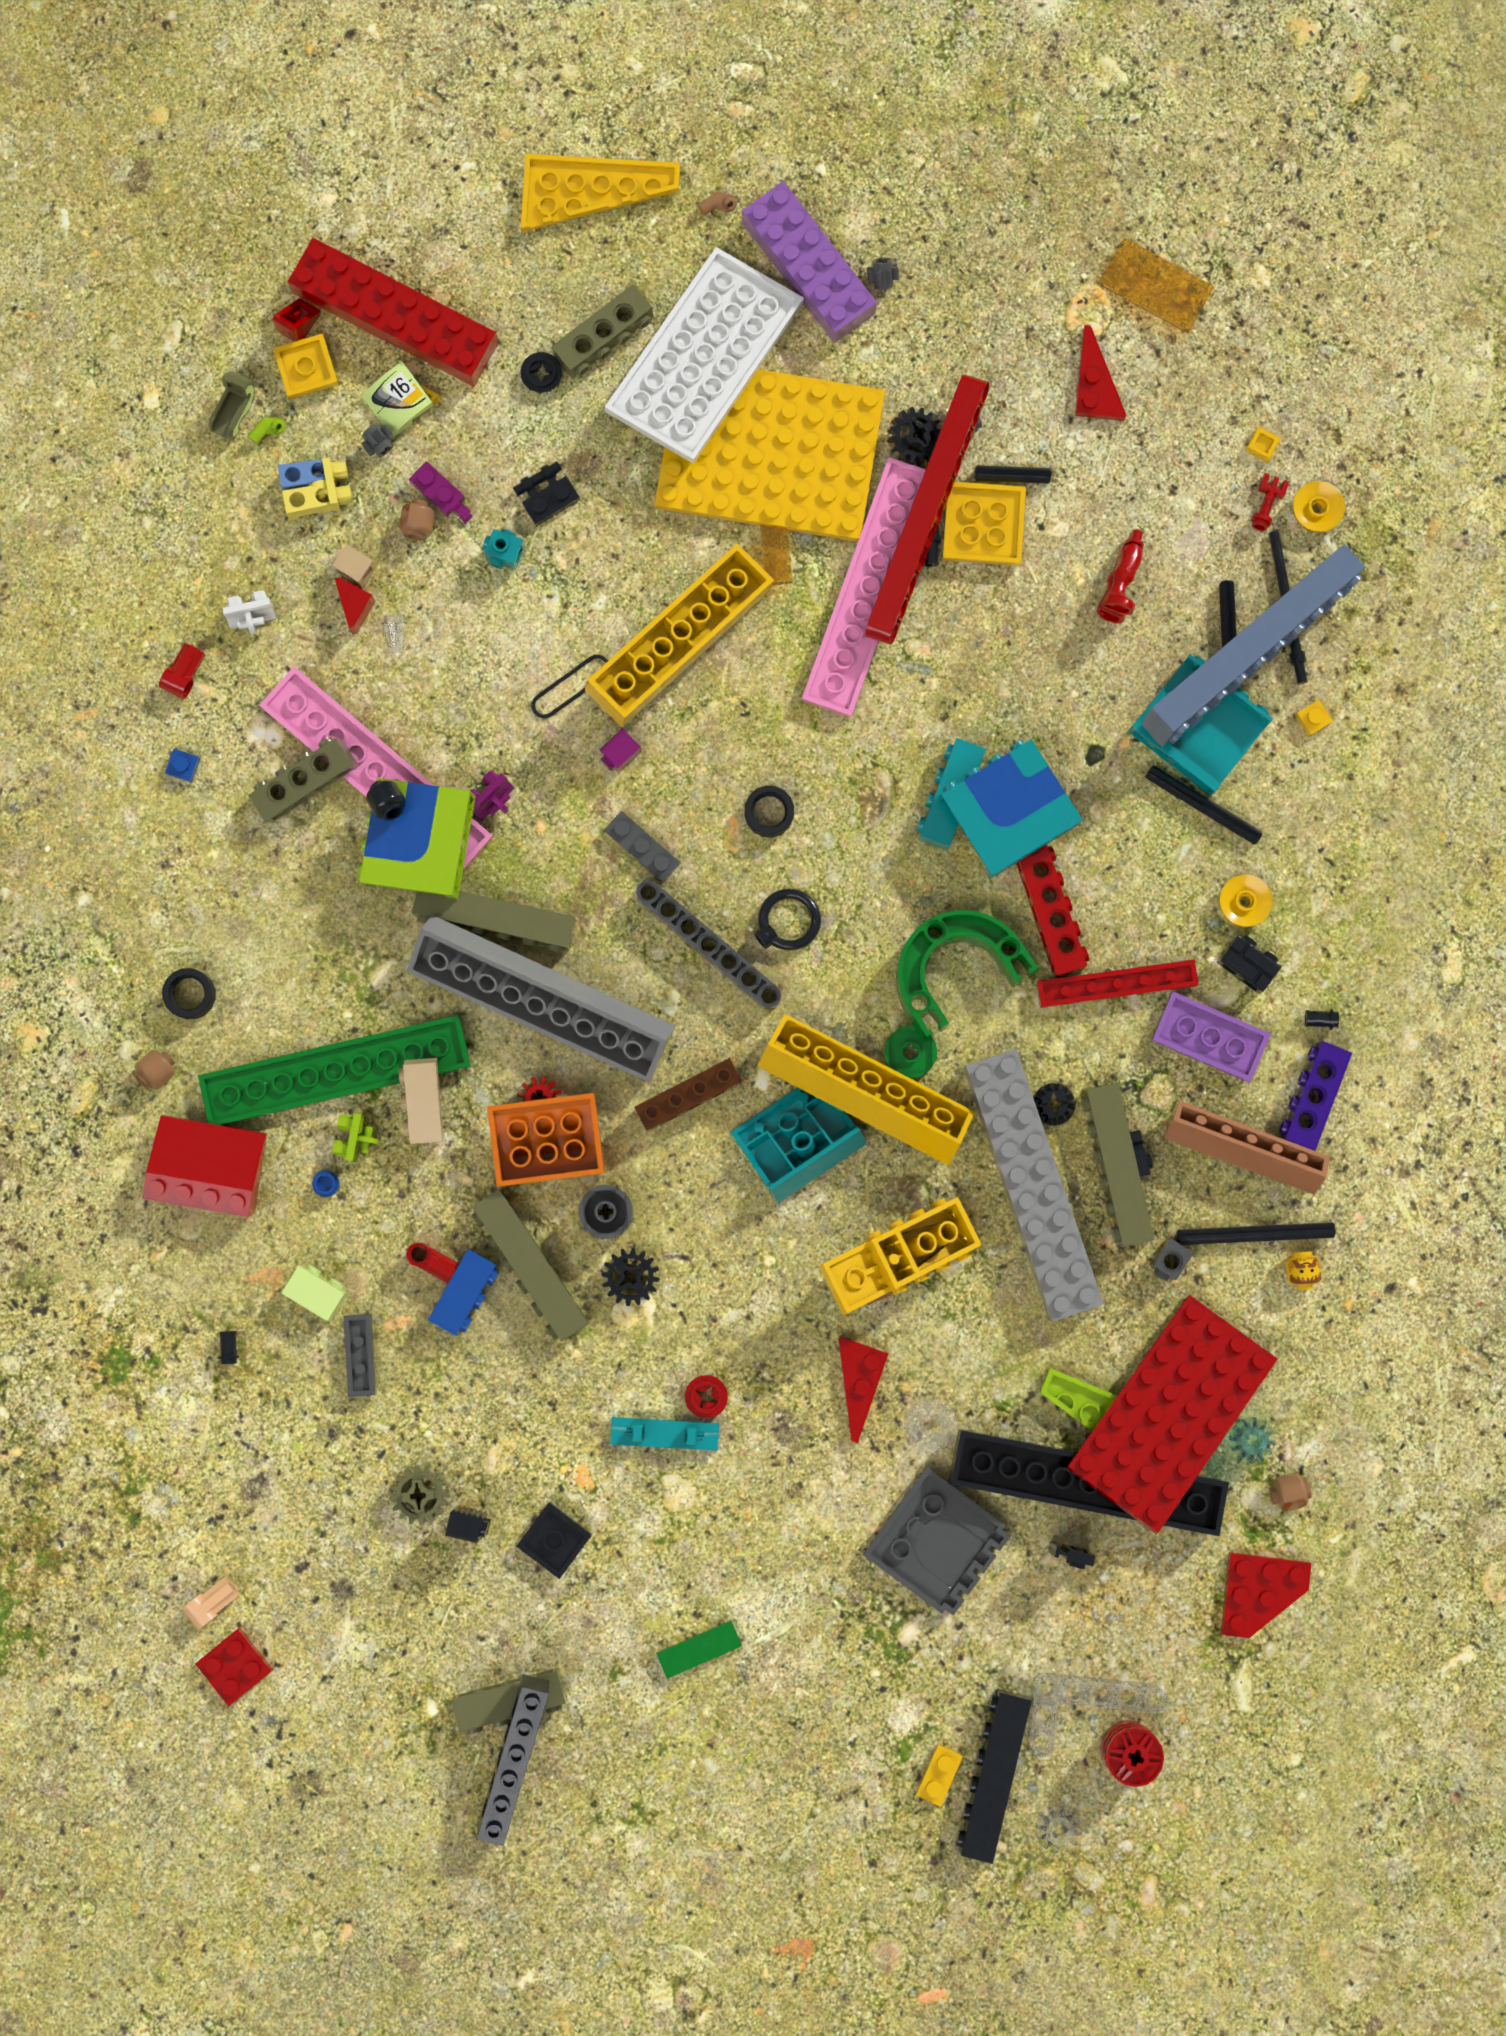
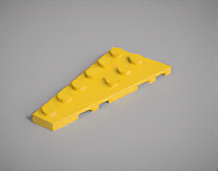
M526 154L521 232L679 192L680 163Z

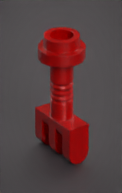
M1264 473L1258 489L1259 492L1265 493L1259 513H1254L1251 518L1252 527L1258 531H1266L1271 526L1272 518L1269 517L1274 499L1276 497L1282 500L1289 485V481L1284 480L1281 488H1278L1277 485L1280 478L1274 476L1271 485L1267 484L1270 476L1268 473Z

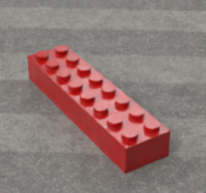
M313 237L287 281L293 294L473 387L477 384L499 344L495 331Z

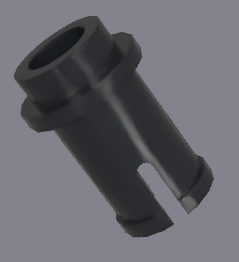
M1333 1009L1329 1011H1305V1027H1329V1030H1333V1027L1338 1028L1339 1012H1334Z
M237 1331L219 1332L220 1356H218V1359H220L221 1364H237V1358H239L236 1348Z

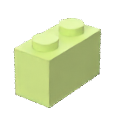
M307 1264L306 1267L298 1265L282 1294L324 1320L332 1321L348 1292L343 1290L345 1285L334 1278H330L329 1281L320 1276L322 1271L310 1264Z

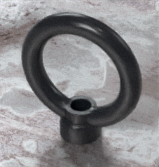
M797 889L778 890L769 895L762 903L758 914L759 929L754 931V935L764 949L771 945L787 951L802 949L809 945L819 933L821 927L820 910L816 902L803 891ZM781 900H797L804 904L810 913L811 923L808 931L796 940L779 938L774 929L769 925V913L772 907Z

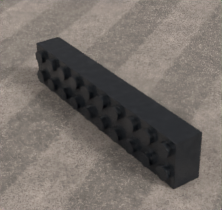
M958 1428L949 1476L950 1484L1136 1520L1067 1469V1466L1078 1451ZM1198 1475L1163 1526L1220 1537L1229 1482Z

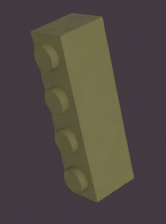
M559 1667L529 1675L549 1680V1695L545 1705L546 1712L551 1713L561 1710L562 1704H566L567 1696ZM521 1678L453 1696L451 1702L459 1733L466 1731L467 1735L482 1731V1726L493 1724L494 1727H500L508 1724Z

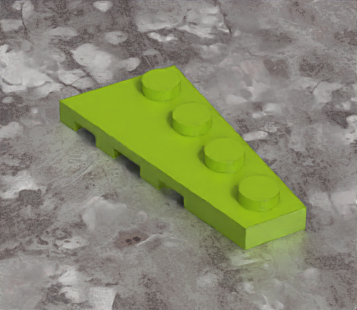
M1052 1368L1048 1369L1039 1391L1040 1394L1091 1431H1093L1117 1397L1115 1394Z

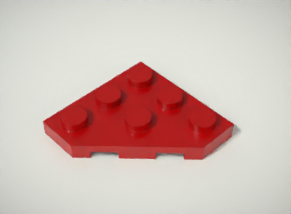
M1229 1552L1221 1634L1243 1638L1252 1637L1309 1591L1312 1563Z

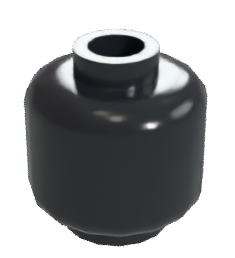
M384 780L373 783L366 795L369 807L374 815L381 820H394L402 815L406 799L393 781Z

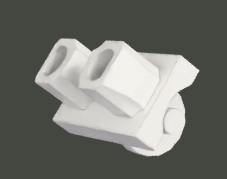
M265 591L253 592L251 594L252 601L243 603L242 598L238 596L227 598V607L223 608V614L227 619L230 629L236 627L239 630L248 628L251 635L257 634L256 626L265 624V621L276 619L274 608L270 599L267 598Z

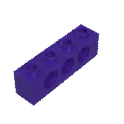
M1324 1041L1318 1042L1316 1046H1311L1307 1055V1060L1310 1061L1307 1070H1302L1297 1082L1300 1085L1298 1094L1292 1096L1288 1105V1109L1291 1110L1288 1120H1283L1279 1129V1134L1282 1135L1281 1139L1316 1151L1352 1052ZM1320 1064L1328 1069L1326 1079L1321 1078L1317 1073V1068ZM1310 1089L1316 1090L1319 1094V1100L1316 1104L1308 1099ZM1301 1114L1307 1115L1310 1120L1307 1128L1301 1127L1298 1122Z

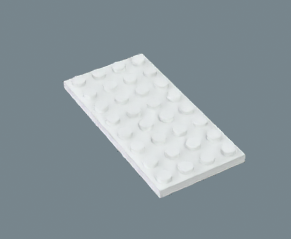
M716 247L605 405V412L694 464L804 303V297Z

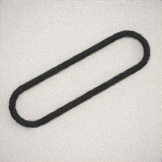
M593 655L534 697L531 703L533 713L540 718H549L586 692L585 688L548 714H540L535 708L536 701L591 660L599 658L606 663L608 659L602 655Z

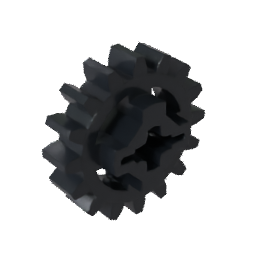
M910 407L907 413L902 410L898 413V417H894L891 420L893 426L888 428L887 432L892 434V437L887 440V443H894L895 447L892 448L891 452L898 451L900 453L899 461L906 457L908 464H912L916 460L918 466L924 463V459L929 462L941 429H937L940 420L933 421L931 419L933 416L932 412L925 415L924 408L921 407L915 412L914 407Z
M635 1248L631 1249L630 1254L621 1249V1256L619 1258L615 1254L611 1255L614 1261L612 1264L605 1262L604 1265L609 1268V1271L602 1273L601 1276L608 1278V1281L602 1285L603 1287L611 1288L607 1294L609 1297L614 1294L617 1295L616 1303H620L622 1299H625L626 1306H630L631 1300H635L637 1305H641V1297L649 1300V1290L652 1292L657 1291L652 1285L653 1282L660 1281V1278L654 1277V1273L659 1268L651 1267L650 1264L654 1261L653 1257L648 1260L644 1259L645 1251H642L640 1255H636ZM636 1259L641 1263L636 1267L628 1266L624 1260ZM617 1268L620 1276L619 1281L614 1284L613 1272ZM641 1268L635 1277L637 1281L635 1284L628 1282L621 1286V1283L627 1277L625 1274L627 1270L634 1272ZM648 1270L649 1280L645 1287L642 1283V1274ZM625 1288H633L638 1294L625 1295L621 1291Z

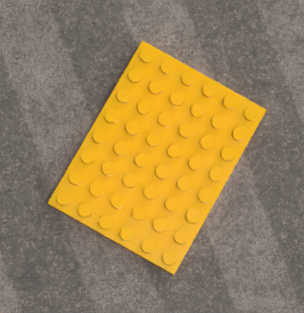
M758 369L694 464L664 447L654 508L858 542L863 527L885 390Z

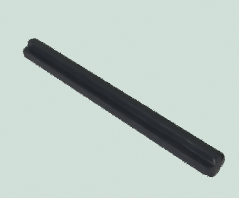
M1333 1222L1178 1229L1176 1231V1242L1181 1245L1334 1238L1336 1228Z

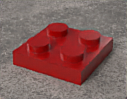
M240 1627L195 1663L228 1707L273 1671Z

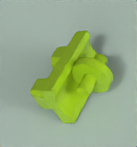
M359 1113L339 1115L337 1129L350 1131L348 1142L334 1141L333 1154L345 1158L346 1161L356 1163L360 1142H362V1153H369L370 1143L378 1145L379 1139L371 1138L373 1127L365 1126L364 1136H362L365 1115Z

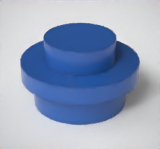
M328 1170L317 1173L312 1181L313 1190L321 1197L333 1196L338 1191L340 1185L337 1175Z

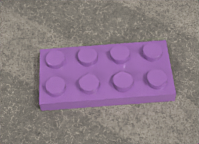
M1171 992L1151 1041L1250 1083L1271 1033L1176 992Z

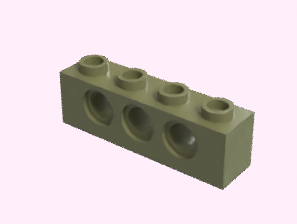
M632 284L552 345V354L557 358L571 379L577 375L582 376L596 360L601 361L611 353L613 347L617 344L622 345L626 343L634 331L638 328L644 329L652 321L651 318H653V308L634 284ZM627 314L631 318L626 322L618 320V317ZM601 330L611 332L609 336L604 338L597 335ZM583 345L590 347V350L586 353L577 351Z
M329 737L318 744L319 749L313 753L308 751L297 758L298 763L291 767L288 765L282 767L275 772V778L269 782L263 780L253 787L255 791L248 796L264 822L273 823L359 766L343 739ZM323 757H326L329 762V766L325 771H322L319 766V762ZM302 771L307 775V781L304 785H300L298 782V775ZM282 785L285 789V795L280 800L276 795V790Z

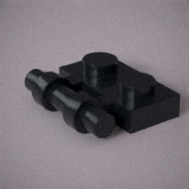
M557 461L549 466L547 464L540 468L541 471L529 478L527 476L520 480L521 483L513 487L517 497L525 492L529 495L530 498L523 501L522 505L536 527L580 501L579 495L567 476L558 481L554 477L556 473L562 470ZM547 480L550 486L537 493L534 487Z

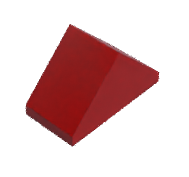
M298 298L274 314L272 320L278 333L295 342L306 338L320 316L321 310Z
M340 577L335 578L348 628L352 635L356 634L376 601L372 594Z

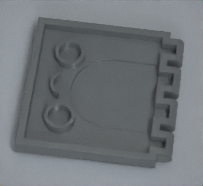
M926 1466L863 1555L941 1614L946 1610L954 1616L965 1601L957 1594L959 1590L966 1595L970 1594L980 1580V1577L973 1572L974 1569L977 1568L982 1573H985L996 1557L989 1548L993 1546L1001 1551L1011 1535L1003 1530L1006 1526L1004 1523Z

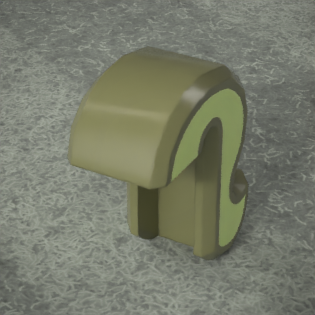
M229 371L221 378L225 391L209 419V429L211 432L227 439H233L240 431L239 425L241 420L247 415L252 405L255 387L251 379Z

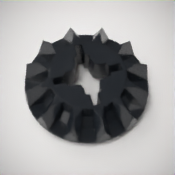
M537 352L524 360L520 371L521 379L530 391L539 394L551 392L556 386H559L562 368L557 358L546 352ZM541 364H543L545 372L549 373L544 375L542 382H540L538 375L534 374L539 372Z
M1046 1084L1036 1092L1033 1098L1041 1121L1047 1125H1061L1067 1122L1074 1114L1076 1101L1072 1091L1063 1084ZM1052 1093H1054L1057 1101L1065 1102V1104L1057 1108V1116H1055L1052 1107H1043V1104H1047L1052 1100Z

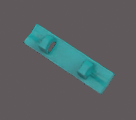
M612 1417L610 1444L718 1451L719 1423ZM643 1427H644V1439H643V1437H642Z

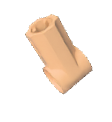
M226 1576L207 1592L201 1593L182 1610L195 1627L200 1630L213 1620L220 1610L237 1598L240 1593L235 1584Z

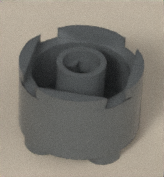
M599 1185L584 1195L579 1204L578 1214L582 1226L589 1234L601 1239H613L628 1230L633 1220L634 1209L630 1198L624 1191L612 1185ZM606 1204L609 1209L614 1211L613 1214L609 1215L608 1220H605L604 1216L599 1215V1210H603Z

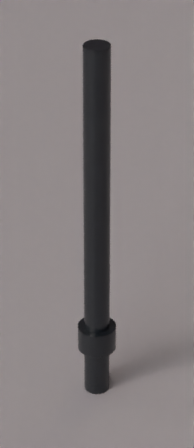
M1272 531L1268 534L1280 596L1282 597L1290 590L1279 531ZM1298 636L1290 644L1291 653L1289 658L1291 665H1294L1297 685L1308 683L1304 665L1307 661L1305 651L1301 649Z

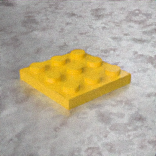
M954 482L946 503L942 560L1020 566L1022 560L1026 487Z

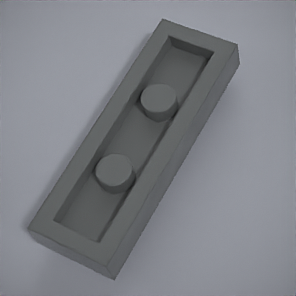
M622 811L604 829L607 835L662 883L681 864Z
M372 1314L343 1316L348 1397L376 1395Z

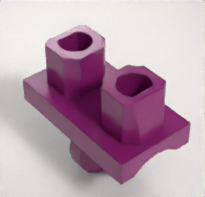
M489 771L482 779L487 788L481 794L475 788L470 790L476 795L473 813L481 822L489 814L493 816L499 809L504 814L509 811L504 804L511 798L509 794L515 788L502 773L498 775L493 771Z

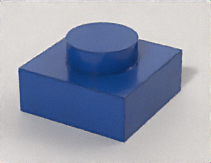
M173 749L165 774L192 783L201 758Z

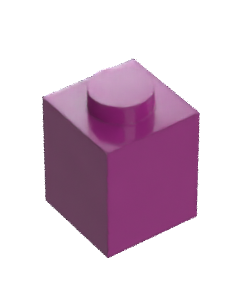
M622 728L600 749L602 756L600 761L610 771L615 769L620 773L642 752L641 747Z

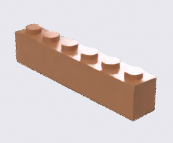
M1180 1100L1168 1118L1164 1139L1311 1194H1315L1325 1180L1330 1156Z

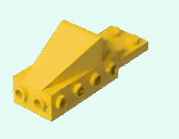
M943 1197L930 1204L931 1210L925 1212L921 1208L908 1215L909 1221L903 1223L902 1219H899L887 1225L889 1231L882 1234L879 1229L865 1236L867 1242L819 1265L842 1315L892 1291L893 1295H896L908 1289L907 1283L914 1280L915 1284H918L930 1278L928 1272L935 1269L939 1273L951 1267L950 1261L954 1259L961 1262L972 1256L971 1250L982 1244L958 1197L947 1202Z

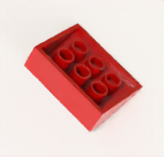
M161 1115L146 1170L142 1199L249 1217L256 1210L267 1133Z

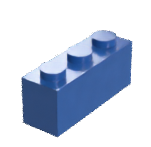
M468 1249L428 1321L455 1336H458L460 1332L466 1333L473 1320L469 1318L474 1308L477 1310L480 1308L486 1295L482 1294L487 1284L492 1286L499 1275V1272L496 1271L498 1264Z

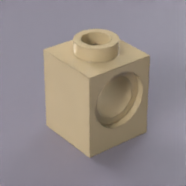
M348 544L345 545L343 550L339 549L332 560V566L336 573L362 589L376 569L372 559Z

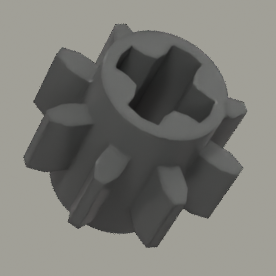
M891 258L874 259L872 261L873 267H867L869 283H874V288L876 289L892 288L894 286L893 280H899V269L896 263L892 264Z
M374 424L362 434L365 441L361 444L370 457L374 454L378 457H383L393 448L394 445L391 441L394 437L386 425L380 428L377 424Z

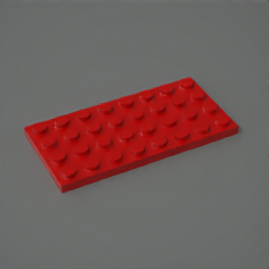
M1188 1295L1071 1460L1067 1469L1149 1530L1158 1534L1278 1358L1191 1295Z

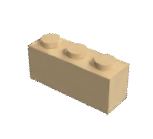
M437 1058L405 1060L403 1068H399L400 1084H405L406 1093L401 1094L402 1110H407L408 1120L403 1121L404 1136H409L410 1144L442 1142L444 1135Z

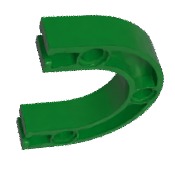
M972 910L944 912L921 924L905 943L897 965L896 989L904 1012L924 1042L933 1037L932 1030L927 1029L922 1019L926 1015L930 1014L938 1024L940 1032L947 1029L949 1024L931 996L925 981L926 963L931 955L941 947L958 942L971 943L981 947L993 957L1013 988L1022 983L1023 978L1021 974L1017 975L1012 965L1016 960L1020 961L1028 973L1026 975L1028 978L1034 976L1039 969L1017 935L995 917ZM928 930H938L941 933V937L937 939L931 938ZM1010 946L1014 950V955H1005L1001 947ZM912 1001H923L925 1008L923 1010L915 1009L912 1006Z

